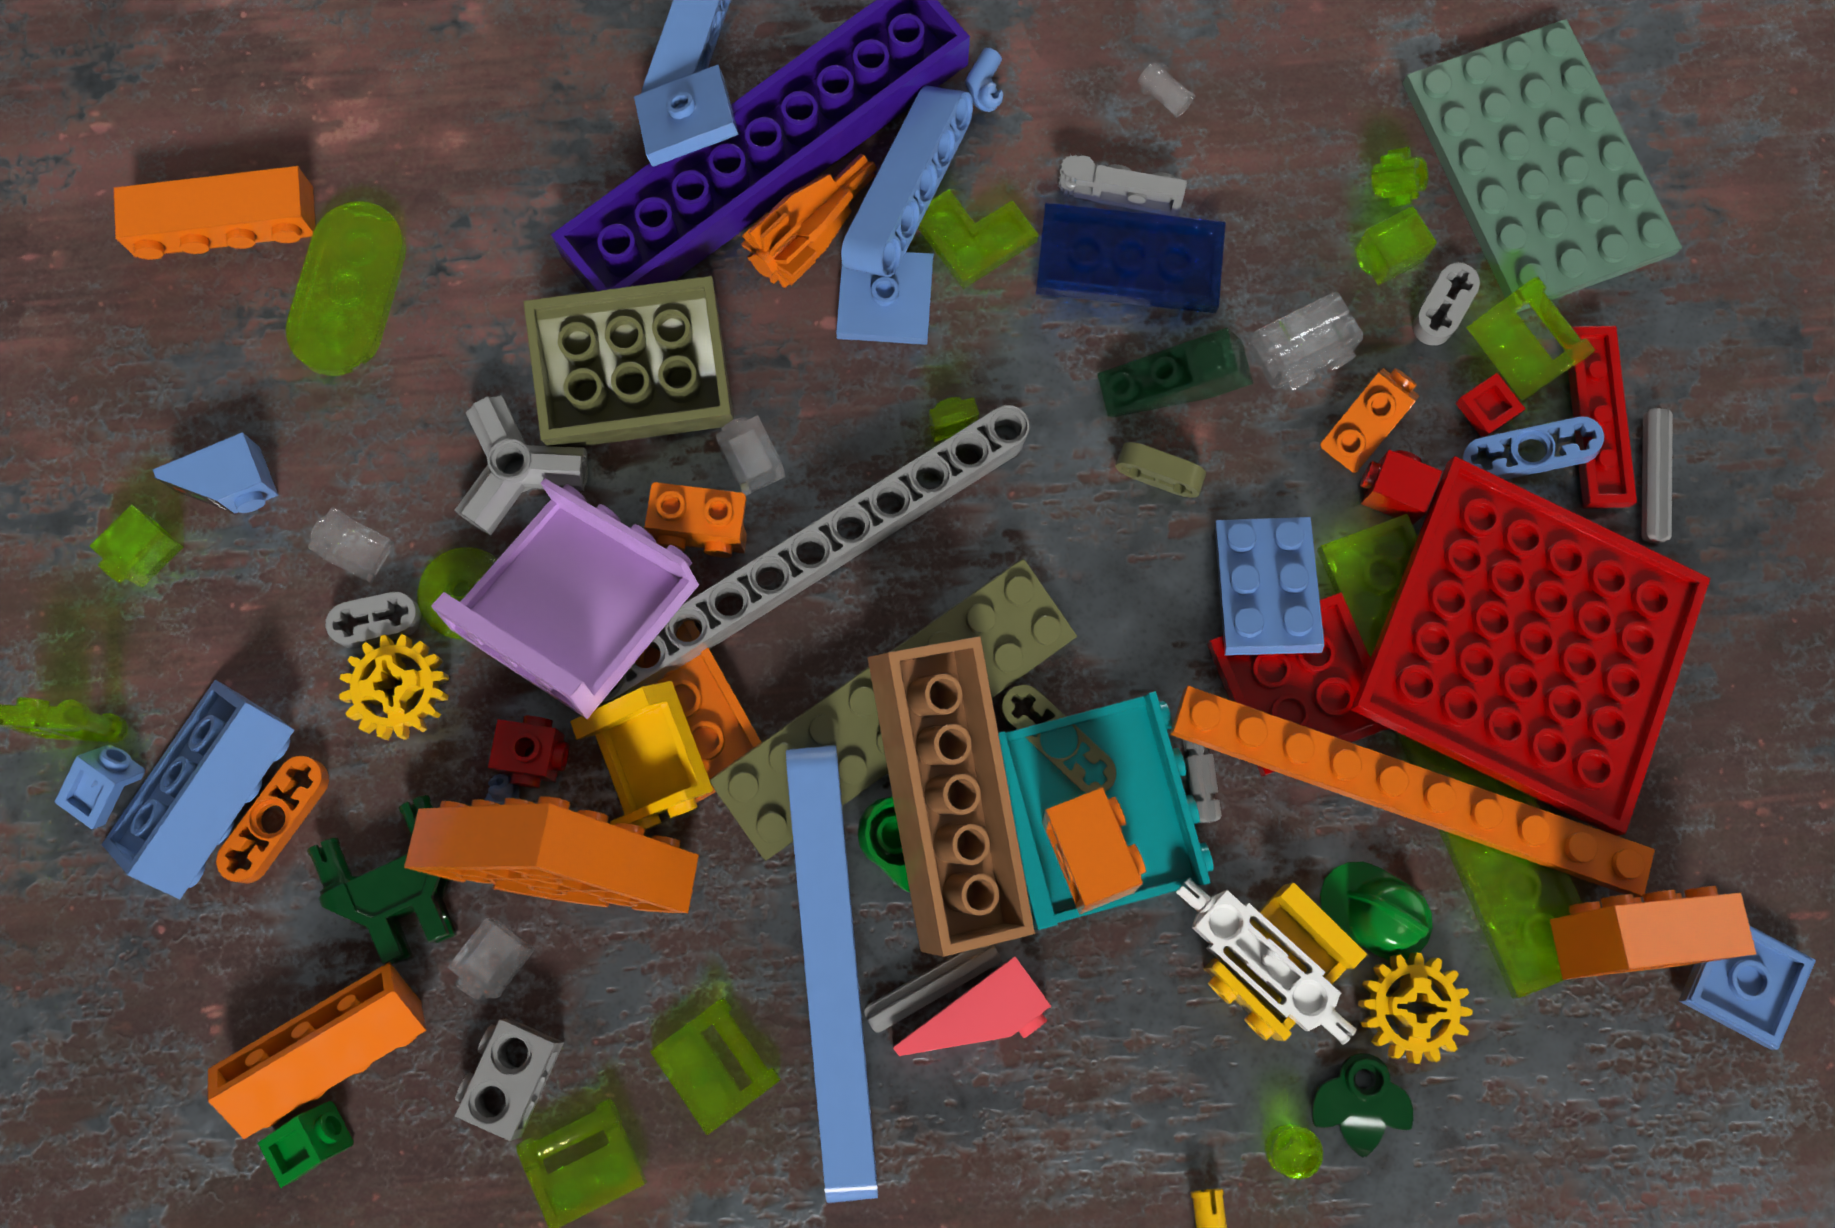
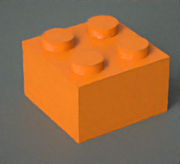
M1103 787L1045 810L1042 824L1079 915L1131 895L1143 884L1141 874L1146 873V868L1142 856L1135 844L1127 846L1122 834V826L1126 825V820L1116 797L1107 798Z

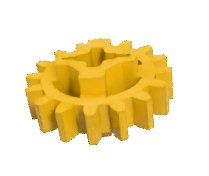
M402 634L398 638L396 645L387 635L380 636V647L377 649L367 642L362 644L365 656L361 660L353 656L348 658L349 663L355 667L353 674L346 673L340 675V680L348 683L350 690L340 693L339 698L346 703H353V706L345 713L346 716L354 721L362 719L359 729L368 734L376 729L377 737L384 740H389L393 730L397 737L403 740L409 739V727L414 726L421 732H425L427 726L424 718L427 715L440 718L442 714L434 705L436 701H446L449 698L448 694L439 690V685L449 681V676L442 671H435L443 663L442 659L436 654L428 655L430 647L422 641L417 642L413 646L412 639ZM401 657L414 660L421 670H406V665L402 662ZM395 679L402 681V685L395 687ZM395 687L394 696L387 693L388 689ZM422 695V697H421L420 701L418 702V704L413 708V706L415 705V703L418 701V699H419L420 696ZM368 704H382L383 711L387 713L388 718L377 716Z
M1410 953L1408 964L1402 955L1390 956L1392 969L1383 964H1376L1373 969L1379 978L1378 981L1366 980L1362 983V986L1371 992L1370 999L1358 1001V1006L1370 1009L1371 1015L1361 1022L1362 1027L1376 1028L1378 1031L1371 1042L1375 1046L1390 1043L1388 1056L1399 1059L1406 1050L1408 1063L1420 1064L1422 1053H1424L1428 1061H1441L1440 1047L1447 1052H1455L1458 1048L1452 1039L1453 1035L1467 1036L1469 1030L1460 1024V1018L1473 1015L1472 1009L1462 1007L1460 1004V999L1469 994L1468 988H1455L1452 984L1457 979L1459 973L1456 970H1448L1441 973L1442 959L1430 958L1424 965L1422 953ZM1403 976L1400 979V988L1390 997L1386 996L1390 986ZM1431 981L1440 990L1444 1001L1431 989ZM1416 1002L1424 1007H1431L1432 1011H1422V1014L1408 1012L1407 1009H1398L1397 1004ZM1385 1015H1389L1399 1026V1035L1390 1027ZM1441 1019H1444L1438 1032L1431 1037V1028Z

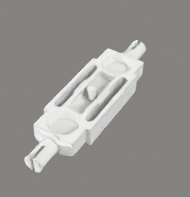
M1190 877L1182 884L1183 886L1178 888L1176 894H1179L1198 912L1195 915L1191 928L1209 943L1206 949L1279 1016L1285 1018L1289 1016L1304 1031H1310L1322 1025L1342 1045L1351 1039L1348 1035L1353 1036L1357 1029L1334 1010L1342 993L1323 977L1325 971L1250 903L1242 904L1228 890L1210 897ZM1250 917L1304 964L1307 972L1304 973L1287 958L1289 955L1270 938L1267 940L1249 922ZM1224 947H1227L1281 997V1002L1278 1003L1229 959L1223 952Z

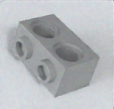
M511 1018L499 1019L497 1026L491 1024L485 1031L478 1047V1053L483 1056L475 1073L469 1072L464 1077L457 1091L455 1100L460 1102V1106L455 1117L508 1141L521 1138L564 1042ZM515 1038L521 1039L528 1049L527 1059L520 1067L512 1065L506 1055L509 1043ZM492 1086L501 1089L506 1099L505 1107L499 1115L492 1114L485 1106L486 1092Z

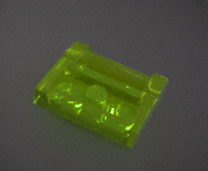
M1535 277L1466 327L1522 401L1595 351V348L1587 338L1580 339L1545 293L1547 287L1539 277ZM1529 304L1565 350L1564 353L1554 360L1516 311L1524 305Z
M18 697L16 706L0 704V727L40 739L117 743L123 740L128 731V724L121 716L112 713L101 715L92 712L84 703L72 699L65 700L58 706H49L50 701L26 697Z
M725 997L712 1004L699 1016L650 1051L706 1135H709L782 1080L773 1067L768 1070L729 1013L733 1009ZM712 1025L752 1081L742 1091L702 1034Z
M611 1098L595 1106L596 1111L536 1141L530 1137L516 1145L519 1159L548 1228H560L648 1183L624 1130L618 1109ZM604 1130L610 1144L550 1174L547 1173L544 1159Z

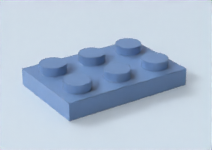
M1311 517L1216 520L1214 530L1224 655L1322 653L1325 644Z

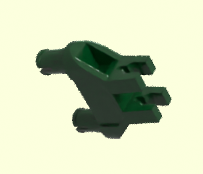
M429 795L412 799L414 802L412 805L410 802H406L399 807L411 835L418 809L433 808ZM330 838L320 842L322 845L320 848L316 844L308 848V855L311 856L324 888L320 891L318 898L321 906L333 913L366 926L383 964L388 962L397 964L413 956L399 922V919L413 912L416 913L428 942L435 941L436 943H441L457 935L443 900L450 879L404 868L407 854L359 877H352L338 838Z

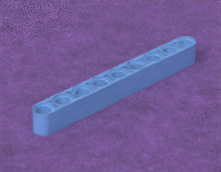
M836 745L786 750V765L827 1203L874 1199L878 1198V1186Z

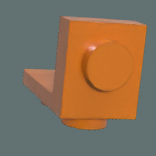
M1382 368L1324 438L1320 447L1351 472H1358L1417 401L1420 395L1413 391L1417 384L1397 368H1394L1391 373Z

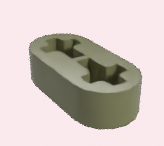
M1134 442L1123 444L1115 464L1116 469L1127 477L1189 498L1199 496L1206 478V471L1199 465Z

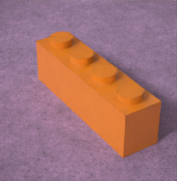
M298 166L114 187L115 238L134 257L154 260L163 257L164 254L177 252L203 254L211 248L228 246L246 249L253 247L255 243L270 241L295 243L303 237L316 236L313 186Z
M388 962L208 1068V1102L243 1139H246L262 1128L273 1126L284 1115L304 1103L320 1098L329 1088L351 1075L365 1071L373 1062L396 1048L407 1046L413 1042L418 1035L426 1031L422 1002L393 965Z

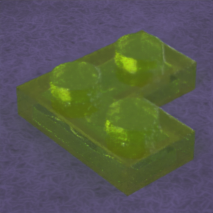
M950 189L932 199L918 227L919 231L963 289L1037 243L1038 233L1013 200L975 223Z

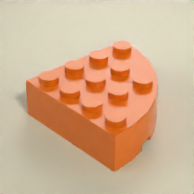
M540 796L537 804L518 798H505L504 805L488 800L474 799L471 806L453 801H441L440 808L418 809L404 868L463 883L468 880L493 884L492 889L556 901L599 907H609L610 903L630 906L637 911L688 914L699 855L681 849L680 840L665 836H652L649 838L644 836L645 828L626 823L612 825L607 823L609 816L590 810H579L577 813L569 810L570 802L564 799Z

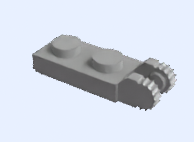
M1070 154L1069 157L1066 156L1064 160L1062 159L1060 177L1058 178V187H1060V191L1064 192V195H1073L1075 198L1173 217L1179 215L1187 184L1186 180L1176 179L1173 175L1164 172L1153 174L1135 172L1126 166L1118 164L1096 166L1089 156L1081 155L1078 157L1077 154L1075 156Z

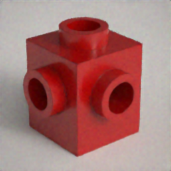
M524 715L522 723L497 719L488 768L498 774L510 775L511 784L529 788H540L541 781L556 783L558 771L563 772L565 770L569 756V743L564 742L565 735L552 727L553 721L550 719Z

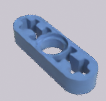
M1574 417L1475 439L1466 447L1462 460L1472 464L1477 459L1479 451H1485L1487 457L1490 458L1502 456L1505 449L1503 445L1509 444V459L1513 466H1506V457L1494 460L1491 469L1488 470V472L1507 480L1587 463L1593 460L1599 453L1604 442V432L1600 424L1589 417ZM1574 431H1580L1583 437L1592 438L1586 450H1580L1576 443L1567 444L1561 447L1559 451L1561 456L1555 457V441L1551 435H1557V444L1570 441ZM1534 439L1544 445L1546 455L1540 461L1529 462L1519 455L1518 446L1525 440ZM1473 464V465H1475V466H1477V467L1483 469V467H1482L1481 464Z

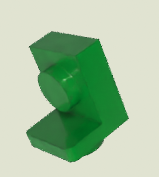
M328 1101L297 1115L257 1144L280 1188L296 1181L327 1159L353 1146L354 1141L336 1106L332 1101Z

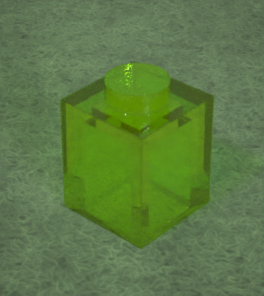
M1412 205L1367 229L1355 250L1360 267L1365 273L1372 275L1379 286L1424 262L1437 244V241Z
M132 504L89 545L103 558L98 563V566L108 576L120 584L127 579L142 588L184 548L157 521Z

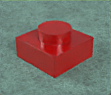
M1498 373L1461 396L1455 403L1481 437L1491 435L1525 410V407Z

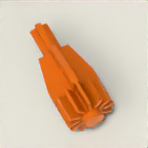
M860 154L834 179L831 174H824L786 195L769 213L766 212L742 235L745 241L741 245L751 252L747 258L752 262L755 269L763 276L769 277L770 282L773 284L779 281L783 288H786L789 284L792 286L815 264V260L826 251L852 212L848 204L876 176L874 172L877 168L874 162H868L865 155Z

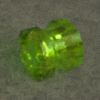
M1294 1124L1279 1125L1270 1131L1265 1140L1264 1152L1268 1163L1274 1170L1289 1178L1299 1180L1309 1178L1318 1171L1322 1164L1323 1148L1321 1142L1313 1132L1304 1127ZM1291 1138L1292 1143L1288 1145L1287 1149H1282L1286 1147Z

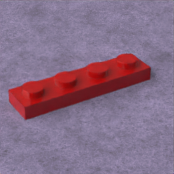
M1617 326L1570 327L1564 333L1573 418L1589 417L1598 422L1604 432V442L1597 456L1587 463L1579 464L1583 508L1631 507L1637 503ZM1575 431L1576 444H1578L1580 450H1586L1592 438L1583 437L1580 431Z

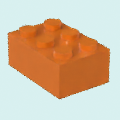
M1705 886L1684 890L1686 898H1682V894L1676 893L1675 890H1665L1643 894L1644 902H1642L1641 897L1634 898L1633 894H1624L1601 898L1602 908L1600 901L1568 906L1570 915L1549 919L1562 979L1678 967L1755 955L1756 950L1742 894L1719 895L1717 886Z

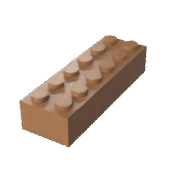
M981 637L867 657L921 952L945 957L1035 934Z

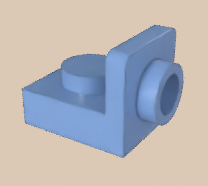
M105 745L77 755L55 799V803L90 829H96L106 824L124 786L141 780L145 769L133 761L127 752L112 745Z

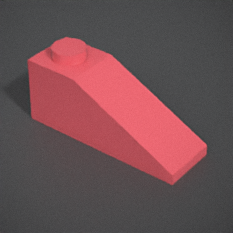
M1014 956L895 1044L893 1049L898 1056L1008 1038L1017 1032L1024 1039L1048 1021L1043 1012L1049 1009L1051 1005L1016 956Z

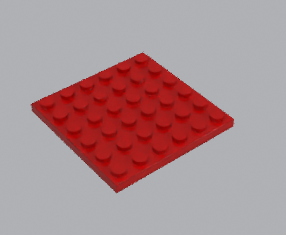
M1454 456L1445 466L1351 710L1607 833L1616 836L1624 835L1627 832L1711 578Z

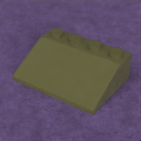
M712 276L523 301L540 437L546 446L575 448L735 426L729 376Z

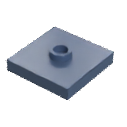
M719 65L634 96L646 156L652 167L739 135L724 76Z
M906 252L898 269L891 277L847 269L842 263L836 330L837 339L927 345L933 254Z
M1750 926L1756 954L1694 964L1679 1002L1768 1049L1778 1050L1816 960Z

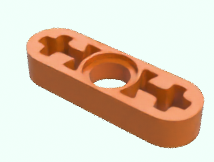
M295 756L283 763L220 848L216 858V865L219 873L225 879L238 883H252L259 880L266 873L325 793L329 784V774L322 763L306 756ZM298 770L303 772L310 770L308 777L313 782L309 788L300 786L296 789L299 782L294 778V775ZM280 792L289 795L293 793L290 798L298 800L299 804L295 807L291 802L278 798ZM280 806L285 813V823L279 831L269 834L262 827V816L268 808ZM251 832L256 838L269 841V844L266 848L260 845L253 847L256 841L248 839V835ZM238 851L245 853L250 851L247 858L252 862V865L248 870L242 868L236 870L239 862L234 857Z

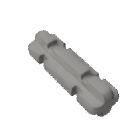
M1183 739L1184 751H1189V756L1185 759L1190 795L1195 797L1200 823L1216 822L1221 818L1222 814L1220 800H1215L1218 786L1213 754H1209V748Z

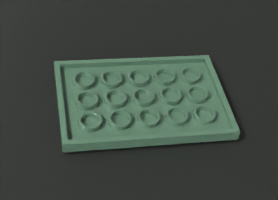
M1567 19L1406 75L1402 83L1512 314L1674 256L1682 249Z

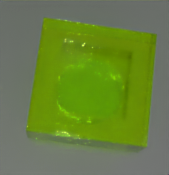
M960 397L947 398L937 403L935 408L929 410V428L934 442L950 438L979 420V411L974 397L964 400Z

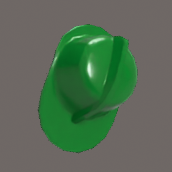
M1347 862L1334 868L1324 879L1320 892L1321 909L1355 943L1376 956L1389 961L1390 956L1402 955L1405 960H1408L1410 953H1420L1428 944L1433 929L1431 910L1425 898L1404 881L1367 862Z

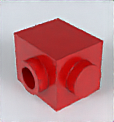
M1389 449L1378 462L1371 460L1360 483L1361 487L1366 488L1361 504L1414 525L1427 513L1442 471L1422 463L1421 458L1411 452L1403 450L1392 451Z

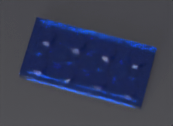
M1045 203L1035 294L1216 313L1220 302L1226 222Z

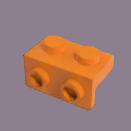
M654 482L650 489L644 528L653 536L656 543L664 548L673 545L682 552L685 551L686 546L704 548L705 554L721 558L732 557V552L745 553L747 533L743 521L747 501L746 495L741 492Z

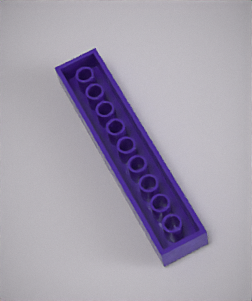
M875 0L732 103L731 107L739 135L652 167L649 163L553 232L551 236L561 258L589 292L675 281L762 217L766 212H769L786 195L807 184L909 109L922 87L926 85L939 87L966 67L969 58L970 36L938 0Z

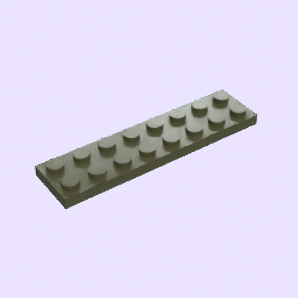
M1023 558L890 652L980 636L991 697L993 698L1078 636ZM869 667L709 779L714 790L765 861L793 842L786 750L836 745L842 806L888 773Z

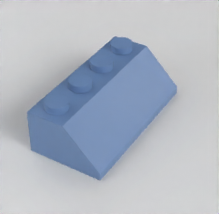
M214 680L101 845L128 876L181 899L186 890L195 886L201 879L205 871V862L215 847L224 843L230 836L234 827V819L244 804L251 802L257 796L262 786V778L271 764L278 761L286 753L290 744V736L294 729L221 682Z

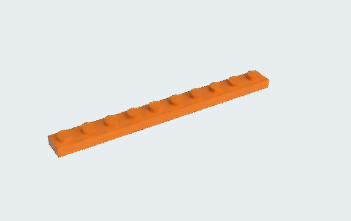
M1187 686L1183 690L1170 732L1172 736L1623 894H1633L1634 898L1643 897V894H1645L1655 852L1653 848L1197 688Z

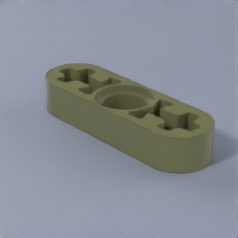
M1018 685L1011 688L1000 703L1001 718L1012 731L1035 725L1026 715L1021 716L1019 719L1013 716L1012 711L1015 705L1011 699L1014 697L1019 701L1024 700L1026 697L1031 699L1033 704L1029 710L1038 720L1043 717L1045 712L1052 718L1048 721L1066 717L1036 688L1029 685ZM1075 724L1072 726L1078 735V745L1075 751L1066 758L1058 759L1049 756L1041 746V733L1037 737L1033 735L1025 737L1083 792L1089 793L1102 787L1106 792L1113 786L1116 779L1114 762ZM1081 742L1090 747V751L1083 754L1090 763L1095 764L1101 760L1106 764L1107 767L1104 769L1103 774L1107 780L1103 785L1096 781L1087 785L1082 780L1086 775V771L1077 762H1075L1072 770H1069L1063 764L1064 761L1077 753Z

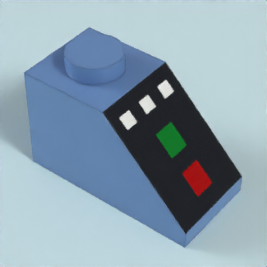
M243 432L153 469L155 478L175 492L234 514L256 511L265 505L266 500L278 496L260 447Z

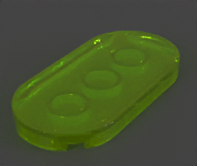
M364 201L344 203L326 213L314 229L287 318L286 338L293 354L310 370L327 376H341L353 372L352 368L359 366L361 363L365 365L373 358L380 346L406 255V241L399 224L383 207Z

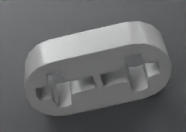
M1452 263L1446 266L1434 281L1412 322L1413 332L1422 343L1430 346L1443 344L1458 328L1480 287L1479 276L1470 265ZM1454 279H1458L1462 282L1461 290L1454 299H1451L1447 296L1452 287L1451 282ZM1440 309L1445 314L1440 321V327L1436 331L1429 326L1431 318Z
M389 592L336 605L328 613L325 628L328 635L338 644L347 648H360L365 642L370 645L380 643V636L387 635L392 640H397L401 634L406 636L412 635L420 626L422 612L419 605L408 595L401 592ZM395 605H399L408 611V614L401 617V624L398 626L389 619L379 620L380 617L394 614ZM352 615L358 621H369V623L355 626L353 628L354 635L351 636L340 630V626L348 623L347 616Z

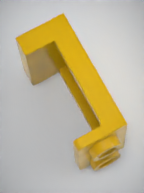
M672 681L640 687L596 708L588 719L580 716L570 721L576 739L596 736L624 811V816L610 821L612 825L626 823L643 827L645 830L661 824L659 814L668 811L669 817L673 818L698 808L696 798L713 791Z
M1294 882L1283 885L1259 910L1267 920L1325 971L1323 977L1331 984L1346 969H1354L1367 955ZM1253 918L1249 920L1250 924L1267 940L1270 938L1289 955L1287 958L1304 973L1307 972L1306 966ZM1224 947L1223 952L1274 1000L1278 1003L1281 1002V997L1227 947ZM1216 957L1203 968L1212 977L1208 982L1212 990L1228 1004L1235 1000L1248 1013L1244 1021L1262 1039L1267 1041L1272 1037L1277 1041H1286L1291 1035L1289 1030L1296 1024L1289 1016L1287 1018L1279 1016Z

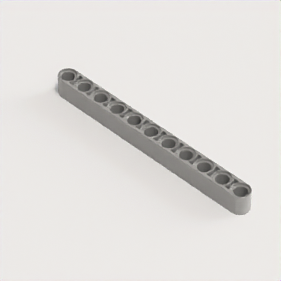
M1004 405L996 408L684 603L649 645L661 652L658 663L650 668H641L634 663L620 679L617 688L606 696L599 707L640 687L653 685L664 678V675L668 672L677 670L699 656L700 652L706 648H713L1014 458L1022 450L1029 432L1027 415L1015 406ZM1001 425L1010 426L1016 431L1018 437L1013 440H1004L996 434L995 428ZM962 449H970L978 455L980 460L972 465L964 464L957 458L956 453ZM931 473L940 479L941 485L935 489H926L918 483L916 478L921 474ZM892 497L897 499L903 508L898 513L886 514L878 508L877 503L883 498ZM846 522H854L862 527L863 534L855 539H846L838 533V527ZM813 546L820 549L824 556L820 562L807 565L798 559V553L805 547ZM774 571L779 573L784 581L777 589L765 590L757 583L759 577L765 572ZM728 596L737 597L743 602L742 609L733 616H725L717 611L719 602ZM687 620H693L702 627L700 636L691 642H683L676 637L678 628Z

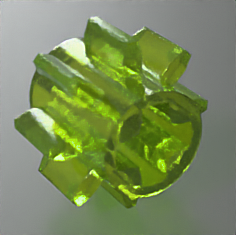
M1410 147L1388 150V155L1381 156V163L1375 164L1372 169L1371 181L1374 193L1379 198L1389 197L1390 207L1412 204V199H1418L1419 192L1424 191L1428 185L1427 164L1421 156L1411 157Z

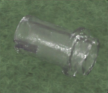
M1154 61L1143 71L1137 81L1142 86L1141 92L1144 95L1150 93L1170 110L1173 116L1178 118L1191 105L1195 95L1192 92L1190 93L1167 72L1168 66L1166 64L1159 65Z

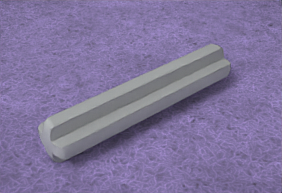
M1652 408L1643 415L1642 539L1649 543H1664L1672 537L1673 414L1669 409Z
M994 944L957 953L868 1004L863 1009L864 1014L875 1032H881L999 964L1001 961L1000 955Z

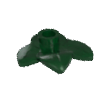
M1358 1053L1348 1057L1340 1068L1339 1077L1330 1079L1320 1085L1312 1104L1311 1115L1313 1125L1318 1128H1328L1339 1124V1129L1345 1142L1361 1157H1367L1377 1147L1384 1135L1386 1126L1399 1130H1411L1413 1125V1105L1407 1092L1390 1081L1388 1068L1381 1059L1367 1053ZM1361 1069H1366L1371 1076V1082L1366 1088H1360L1355 1080L1357 1072Z

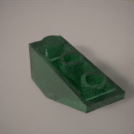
M1228 327L1097 373L1107 415L1110 418L1210 399L1253 384L1243 342Z

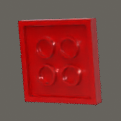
M1342 592L1320 600L1325 644L1322 653L1225 656L1223 636L1212 639L1207 643L1231 701L1351 743L1390 729L1351 710L1369 664L1370 656ZM1257 765L1261 777L1275 772Z

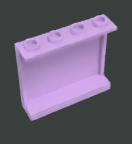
M545 478L541 485L551 499L460 602L443 592L431 607L450 630L588 719L699 584L689 568L692 564L691 560L680 549L673 545H669L667 548L660 546L656 543L653 536L641 526L634 524L630 528L621 523L620 518L608 507L599 504L595 508L587 503L585 497L572 486L565 484L561 488Z

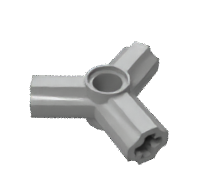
M502 395L483 398L473 403V406L465 412L488 459V465L455 509L458 515L473 526L492 535L521 493L531 488L544 489L541 482L545 478L561 488L568 484L577 491H584L588 477L587 451L585 448L527 445ZM517 458L524 459L523 466L519 471L512 474L504 473L509 461Z

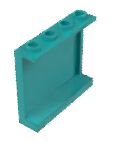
M1156 691L1120 703L1006 733L1005 731L998 733L1034 929H1045L1058 925L1057 923L1177 891L1189 877L1197 885L1211 883L1208 872L1214 870L1212 856L1206 842L1199 843L1194 824L1200 823L1198 807L1192 795L1186 796L1181 780L1182 776H1186L1185 762L1178 747L1172 749L1167 731L1172 729L1173 725L1171 713L1165 700L1159 702ZM1074 724L1114 762L1116 779L1113 786L1105 794L1108 799L1116 797L1126 820V825L1122 826L1123 837L1127 846L1132 844L1137 846L1146 868V873L1141 874L1143 884L1135 893L1080 915L1042 822L1046 809L1086 793L1080 790L1025 738L1032 735L1037 737L1041 733L1040 743L1043 750L1053 758H1066L1075 751L1078 745V735L1072 726ZM1081 742L1077 753L1064 761L1063 764L1069 770H1072L1075 762H1077L1086 771V775L1082 780L1087 785L1095 781L1103 785L1107 780L1103 774L1104 769L1107 767L1106 764L1101 760L1095 764L1090 763L1083 756L1084 753L1090 751V747Z

